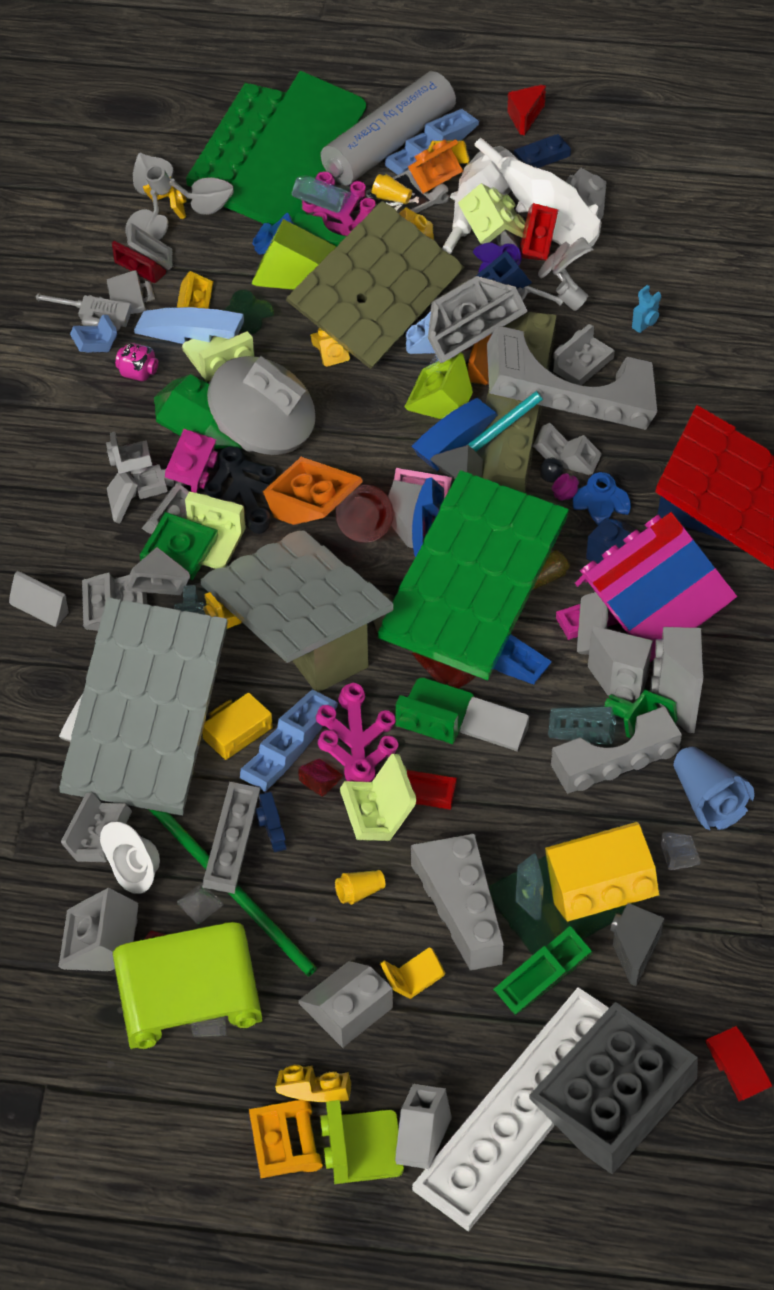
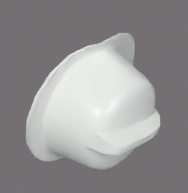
M110 822L105 825L100 833V842L118 883L131 893L147 891L153 884L154 875L159 868L160 857L156 846L151 841L139 836L127 824Z

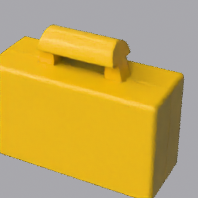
M247 693L234 703H232V700H228L208 713L209 720L205 722L202 734L203 739L221 757L227 760L273 728L272 713L255 697Z

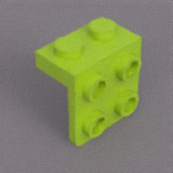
M340 1100L326 1101L327 1115H320L322 1137L329 1136L330 1147H324L326 1169L333 1168L335 1184L399 1177L403 1174V1165L396 1164L395 1161L399 1130L397 1115L393 1110L342 1115Z

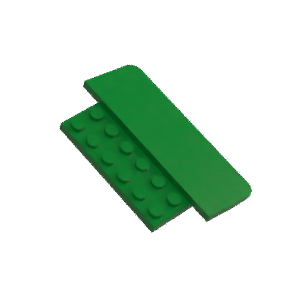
M299 71L287 93L245 83L187 175V186L192 187L194 182L203 178H218L227 181L234 187V192L224 207L260 223H269L271 225L277 223L288 212L292 222H294L297 213L307 214L302 209L303 197L307 195L316 197L318 195L314 189L315 177L320 172H327L321 160L323 147L360 121L366 110V102L358 95L302 71Z

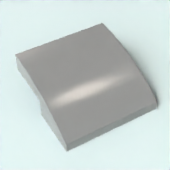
M110 572L82 580L84 628L86 630L98 631L107 597L120 599L121 601L147 604V593L125 591L124 585L129 575L114 579Z

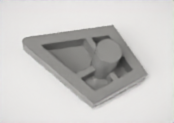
M129 472L117 473L106 489L113 521L118 524L121 523L131 499L137 493L136 488L138 484Z

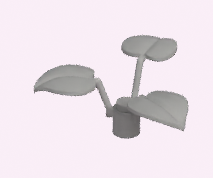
M139 153L133 170V184L135 189L143 195H147L143 190V186L149 184L152 189L150 193L153 198L154 211L143 209L130 216L125 227L127 244L128 226L131 223L158 240L165 235L168 229V220L165 216L158 215L157 195L167 194L171 186L175 187L187 198L192 199L191 206L193 210L204 215L220 210L233 194L234 187L229 182L218 178H203L194 182L192 193H189L176 183L174 178H169L170 176L173 177L174 171L172 165L167 160Z
M581 237L571 246L565 241L541 266L538 272L540 278H544L552 270L553 274L557 275L562 281L556 289L558 297L533 287L525 286L523 289L521 287L517 289L522 301L527 293L531 292L553 300L559 305L564 302L573 311L579 309L588 298V294L572 280L565 267L580 256L593 250L587 240Z

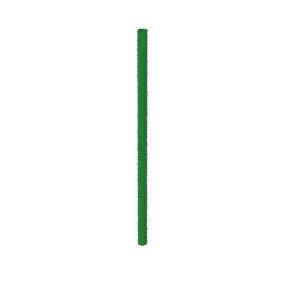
M148 809L206 870L210 855L169 813ZM237 884L235 894H228L306 976L309 977L314 974L317 967Z

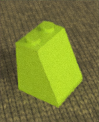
M283 219L260 262L251 284L260 287L294 290L336 246Z

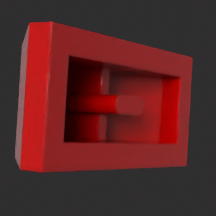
M538 85L508 92L507 112L519 134L525 135L544 108L546 86Z

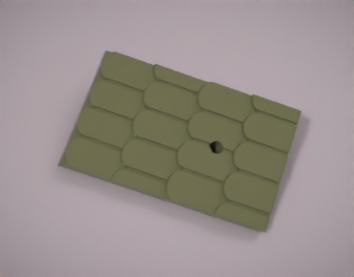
M381 201L286 298V301L367 367L372 369L431 306L432 301L436 300L464 270V266L454 256L439 247L433 239L419 231L413 223L398 214L392 206ZM357 300H363L364 303H359Z

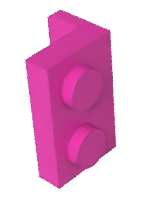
M183 429L166 468L165 477L192 486L191 492L198 493L199 488L205 489L209 478L208 467L214 468L218 457V452L214 451L216 439Z

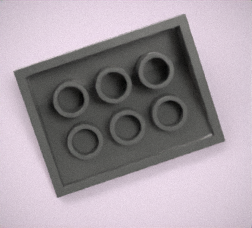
M614 1002L531 1092L529 1099L585 1156L613 1175L697 1079L698 1057L617 1002Z

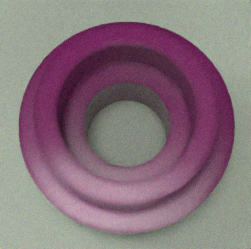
M567 473L558 477L552 485L555 498L559 501L571 499L578 491L579 480Z

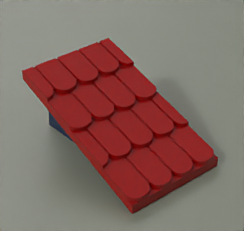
M696 405L657 484L656 493L661 496L657 515L659 514L663 518L672 512L682 526L731 542L774 570V456L770 454L767 448L735 430L736 427Z

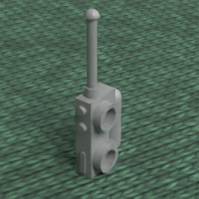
M41 293L36 295L38 301L43 300L77 306V308H80L78 315L82 319L84 326H98L101 316L108 315L116 330L119 331L121 326H127L132 311L130 303L104 299L102 297L97 298L92 295H84L83 300L78 301L41 295Z

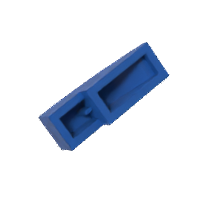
M476 398L438 421L411 447L418 457L438 471L439 468L430 460L434 455L468 445L498 415L485 403Z

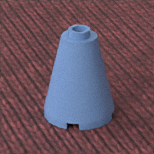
M697 747L684 748L676 755L674 769L698 821L706 829L710 830V827L715 826L718 830L725 829L735 824L746 814L748 809L745 806L749 798L752 802L754 799V788L747 779Z

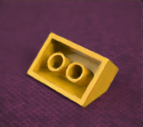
M638 822L545 848L554 905L567 922L659 895L655 865Z

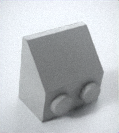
M597 626L592 627L588 668L608 697L610 694H614L633 703L637 701L644 691L648 679L653 640Z
M107 888L68 909L58 967L67 970L111 971L115 969L112 956L115 948L134 941L135 928L138 922V903Z
M348 961L298 1001L309 1015L343 1048L393 1008V988L370 966Z

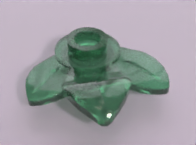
M248 290L236 291L230 300V305L223 309V311L243 314L244 323L240 330L243 332L248 331L249 334H255L261 329L262 318L274 315L273 307L269 302L257 300Z

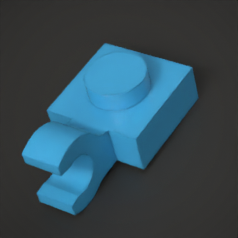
M648 285L639 291V305L633 311L632 328L639 333L648 326H653L659 317L658 309L661 293L657 292L654 295H650Z

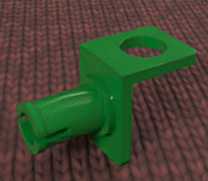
M644 690L634 703L610 694L604 705L606 713L624 718L626 737L630 739L635 733L636 717L658 709L655 703H660L668 709L674 723L678 720L676 703L673 700Z

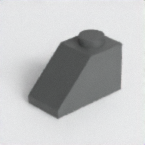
M628 903L623 914L617 913L615 915L610 931L614 932L613 947L629 983L637 986L662 936L665 918Z

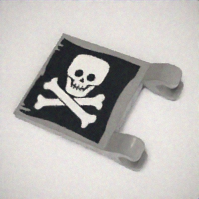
M409 169L393 177L403 186L412 190V195L407 205L400 202L378 199L375 194H372V188L367 190L365 198L373 199L376 202V206L381 201H384L392 206L398 214L405 207L418 213L434 204H444L449 201V195L446 193L449 189L444 184L436 186L430 194L428 192L422 194Z

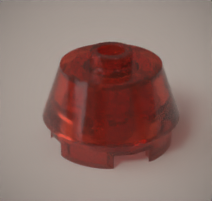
M359 485L336 506L337 524L340 530L354 541L361 543L376 541L383 537L391 527L393 521L392 503L381 489L372 485Z

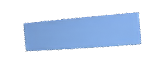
M193 307L143 311L134 329V333L180 344L186 342L188 338L210 342L213 336L230 339L238 335L244 323V315L218 309Z

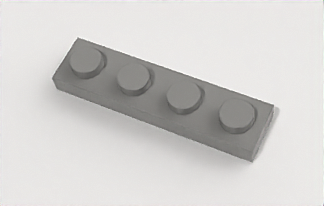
M229 782L203 879V888L235 894L255 815V808L257 807L260 795L259 787Z

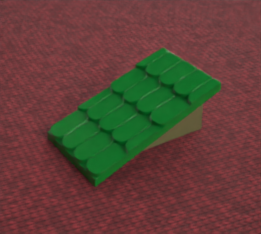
M460 470L440 506V511L424 538V543L399 587V591L392 602L393 611L387 613L378 631V638L488 681L563 528L569 509L531 495L528 496L526 493L504 485L500 486L498 483Z

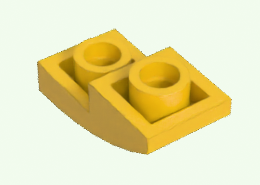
M291 1065L279 1071L275 1087L277 1093L291 1098L312 1102H326L335 1100L349 1101L352 1084L349 1072L342 1074L328 1072L315 1078L313 1065L305 1067Z

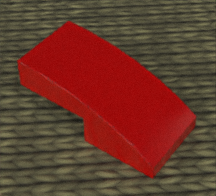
M737 1026L705 1040L719 1071L724 1070L739 1102L772 1087L756 1054Z

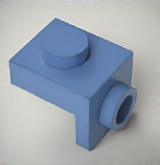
M102 315L98 326H73L70 335L80 352H109L113 341L116 339L117 330L109 316Z

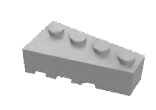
M470 834L411 845V866L415 874L419 875L428 897L432 898L442 922L446 923L451 932V937L469 969L475 970L502 965L503 941L475 835Z

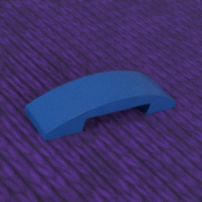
M432 477L426 479L415 505L412 523V542L415 557L424 543V538L435 520L434 517L437 516L440 506L445 499L444 488Z

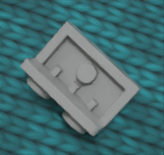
M580 168L574 176L570 175L566 183L576 188L579 196L588 207L594 204L599 206L597 217L601 220L604 215L607 181Z
M588 324L582 330H578L568 342L560 345L555 350L553 355V372L570 383L583 385L614 358L615 350L594 338V326Z
M110 433L111 441L106 442L107 453L111 466L117 465L119 474L129 471L132 474L146 471L147 467L152 466L147 440L119 447L116 433Z
M86 793L61 843L77 862H107L108 859L100 842V833L103 827L110 822L126 824L132 810L126 803H101L94 793Z

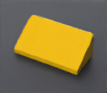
M189 271L181 282L177 308L209 309L213 281Z

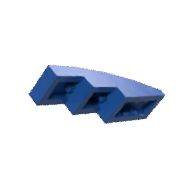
M510 634L494 669L534 685L552 661Z

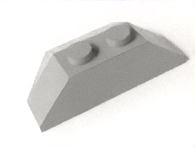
M475 276L432 301L428 340L440 363H444L493 333L497 325L505 326L528 311L515 286Z

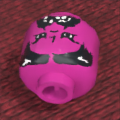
M128 343L125 347L119 349L115 365L123 377L144 382L151 374L154 375L156 373L158 359L155 358L152 348L136 343Z

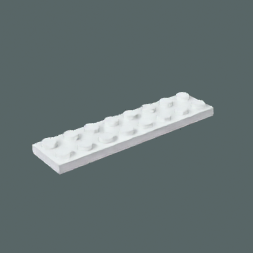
M577 988L433 1159L430 1168L425 1169L412 1184V1190L469 1232L555 1126L529 1099V1095L609 1008L580 988Z

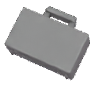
M136 270L107 279L110 299L130 303L132 307L131 314L147 311L145 302L155 299L151 282L145 281V283L141 284ZM142 287L147 288L148 297L146 298L143 297Z

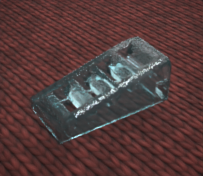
M612 707L553 708L550 713L548 736L549 738L575 740L581 737L590 743L613 744L616 719ZM561 719H566L565 728H560ZM574 720L578 721V727L573 728ZM587 722H591V727H586Z

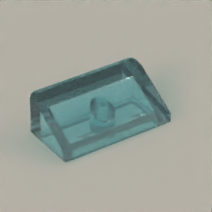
M307 175L296 178L292 191L293 197L335 213H339L351 195L347 190Z
M534 853L517 866L515 901L534 920L539 921L542 913L544 883L537 855Z

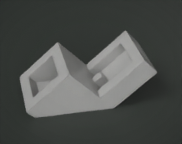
M551 423L541 427L533 444V447L545 459L555 457L562 462L563 468L586 475L593 474L602 454L584 435L567 441Z

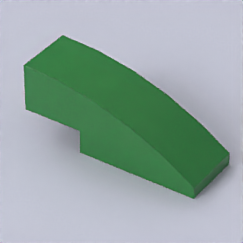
M569 926L546 947L543 946L493 990L514 1015H517L593 955L592 950L573 928Z

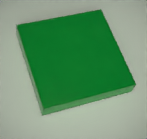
M165 512L140 553V561L158 547L187 570L190 574V579L193 580L217 540L218 530Z

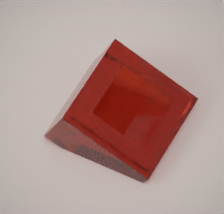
M320 758L302 765L298 769L299 781L321 797L343 778L340 772Z

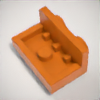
M445 139L432 147L433 152L430 153L426 149L414 156L416 162L409 165L408 168L422 194L463 172L451 149L459 144L456 139L450 143H447Z

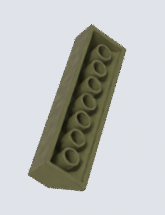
M528 312L504 326L523 331L525 342L530 352L549 371L555 341L557 315ZM488 390L486 405L494 410L498 416L485 430L522 401L490 394ZM541 405L534 406L476 452L483 459L482 478L498 483L500 486L504 485L523 493L526 492L534 450L533 444L536 440L542 409Z

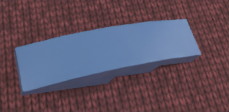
M463 109L431 121L425 124L424 133L406 140L405 149L387 156L385 166L399 175L407 171L409 165L416 162L414 156L428 149L432 141H443L445 139L446 141H453L455 139L461 141L478 126L479 120Z
M312 689L279 718L277 729L260 743L259 753L241 768L240 778L266 792L289 769L322 729L323 726L316 721L319 707L329 705L336 709L338 702Z

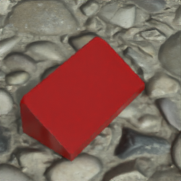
M536 203L529 207L520 246L522 258L546 261L550 251L558 209Z

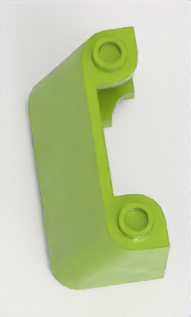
M224 923L130 942L118 946L113 951L112 956L130 1049L153 1047L162 1036L161 1029L228 1016L229 1022L237 1025L239 1028H248L255 1023L263 1022L245 928L240 923Z

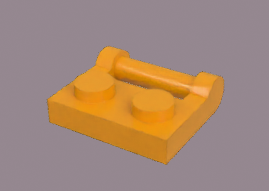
M297 1100L249 1109L260 1178L299 1171L314 1172L322 1168L321 1155L316 1152L310 1115L312 1114L310 1101ZM286 1118H296L303 1155H292Z

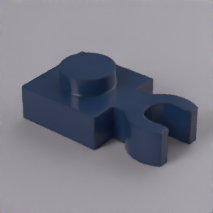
M272 792L260 794V807L255 808L259 827L265 826L274 853L286 850L285 835L280 825Z

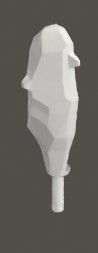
M480 138L477 140L475 146L497 165L514 196L519 201L516 207L518 213L528 212L529 207L533 203L558 209L552 241L560 245L567 241L571 246L579 238L584 237L590 246L595 244L602 224L597 217L599 206L594 204L588 207L579 196L576 188L551 172L532 167L510 155L503 157L484 139Z
M493 147L503 157L510 155L518 160V158H516L504 147ZM481 151L464 167L459 180V189L450 195V198L455 200L453 230L442 247L448 254L452 253L460 237L466 236L472 229L458 202L481 183L490 188H496L503 195H508L511 191L497 165Z

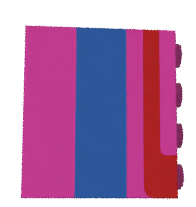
M672 512L663 518L659 514L645 524L647 528L645 531L640 533L637 529L623 540L626 543L624 546L618 548L617 545H614L602 555L604 560L597 564L593 560L580 570L582 576L575 582L577 587L583 582H588L629 635L653 640L650 662L656 658V639H662L663 627L697 628L737 597Z

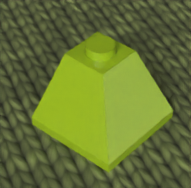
M460 352L444 363L438 361L423 368L406 402L405 408L411 412L443 419L452 411L468 403L473 390L464 355Z

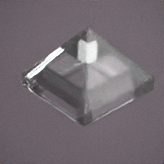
M203 883L177 901V904L197 924L223 906V903L208 888H203Z

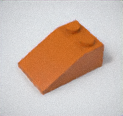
M300 457L270 484L263 493L274 518L295 525L326 517L363 481L359 476Z

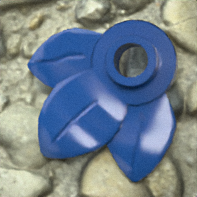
M288 212L274 225L269 223L262 225L252 242L255 251L259 255L266 253L283 219L294 224Z
M604 472L593 474L588 479L587 485L578 489L573 497L574 510L588 509L591 518L598 525L605 518L609 519L613 510L617 513L628 515L631 508L628 494L616 486L615 480L611 475ZM602 482L605 483L607 486L605 488H600L597 486V483Z

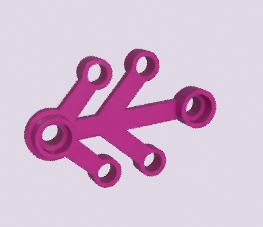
M329 172L317 174L314 179V189L317 194L326 195L332 207L318 203L317 198L313 195H307L302 199V209L305 212H315L313 216L322 217L325 226L330 231L343 236H347L376 207V202L373 199H362L360 202V213L355 221H353L350 215L360 198L366 195V185L360 181L353 182L350 185V195L345 204H343L335 190V179ZM327 216L340 220L342 224L328 221Z
M357 683L345 685L338 698L340 705L348 710L349 729L335 718L336 711L333 707L329 705L319 707L316 721L320 725L326 726L329 730L321 733L318 739V746L321 750L329 752L345 766L344 774L347 781L372 782L375 776L374 767L386 757L395 754L398 748V741L392 736L382 737L378 749L366 758L364 748L383 732L390 731L395 724L396 718L390 711H381L375 723L363 732L360 707L365 699V693L362 686ZM382 719L387 720L389 723L383 722ZM338 737L351 748V755L337 744ZM324 739H328V740H330L332 743H328V742H326Z

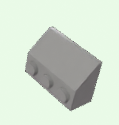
M663 627L662 639H656V658L653 660L651 692L673 700L676 703L678 720L676 723L686 732L695 733L703 683L701 628ZM656 703L658 709L661 707H665L660 703Z

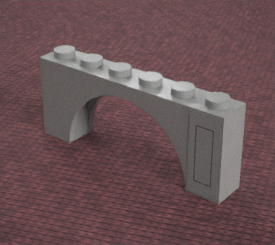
M497 325L487 343L490 394L524 401L537 390L543 397V400L537 405L645 430L657 413L652 362L626 357L616 373L615 382L605 386L588 387L565 381L544 368L530 352L525 342L523 331Z

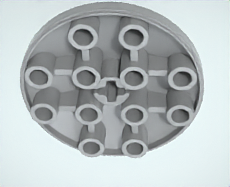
M262 356L237 357L225 362L218 368L209 383L207 393L208 404L219 430L241 445L246 451L268 455H281L292 452L303 445L314 428L315 408L306 387L288 369L271 360L264 359Z

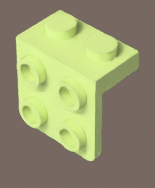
M481 183L458 202L481 244L491 242L505 229L521 238L523 237L526 222L514 210L516 205L509 195H503L496 188H490Z
M248 331L230 339L213 336L210 342L191 339L182 345L184 353L206 382L212 379L218 368L225 362L237 357H254L253 338Z
M189 491L185 499L187 519L218 530V538L202 565L215 569L226 567L246 529L244 506L232 501H224L205 494Z
M399 754L390 755L372 782L344 781L340 787V792L357 840L390 841L416 804L415 792L412 790L406 767L403 765Z

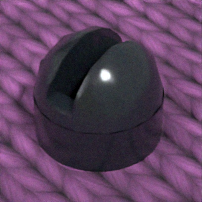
M555 457L545 459L541 465V478L547 482H555L558 477L563 475L562 462Z

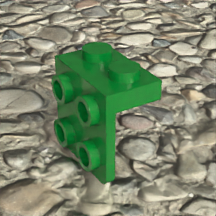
M418 678L409 696L400 695L395 704L396 726L454 744L461 729L469 702L474 696L472 693L426 678Z

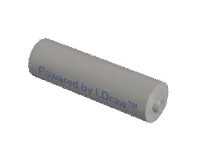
M430 71L323 147L321 160L325 170L334 177L337 183L345 186L352 184L387 156L402 147L406 140L415 137L425 130V124L441 118L454 108L456 96L449 81L438 72Z

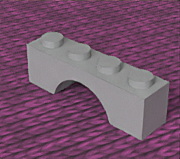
M661 707L637 716L633 737L621 746L613 748L597 747L580 737L553 747L551 766L567 794L577 790L583 791L595 783L603 780H613L622 773L633 769H642L649 763L659 759L671 758L679 752L682 734L666 708Z

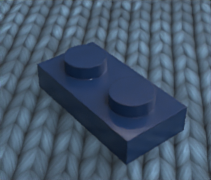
M559 134L514 149V156L525 164L540 168L570 157L571 148Z

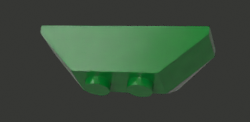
M189 374L171 381L154 397L156 422L181 436L183 429L216 439L214 449H224L230 446L237 447L240 450L243 448L219 430L218 424L214 420L209 408L207 396L209 384Z

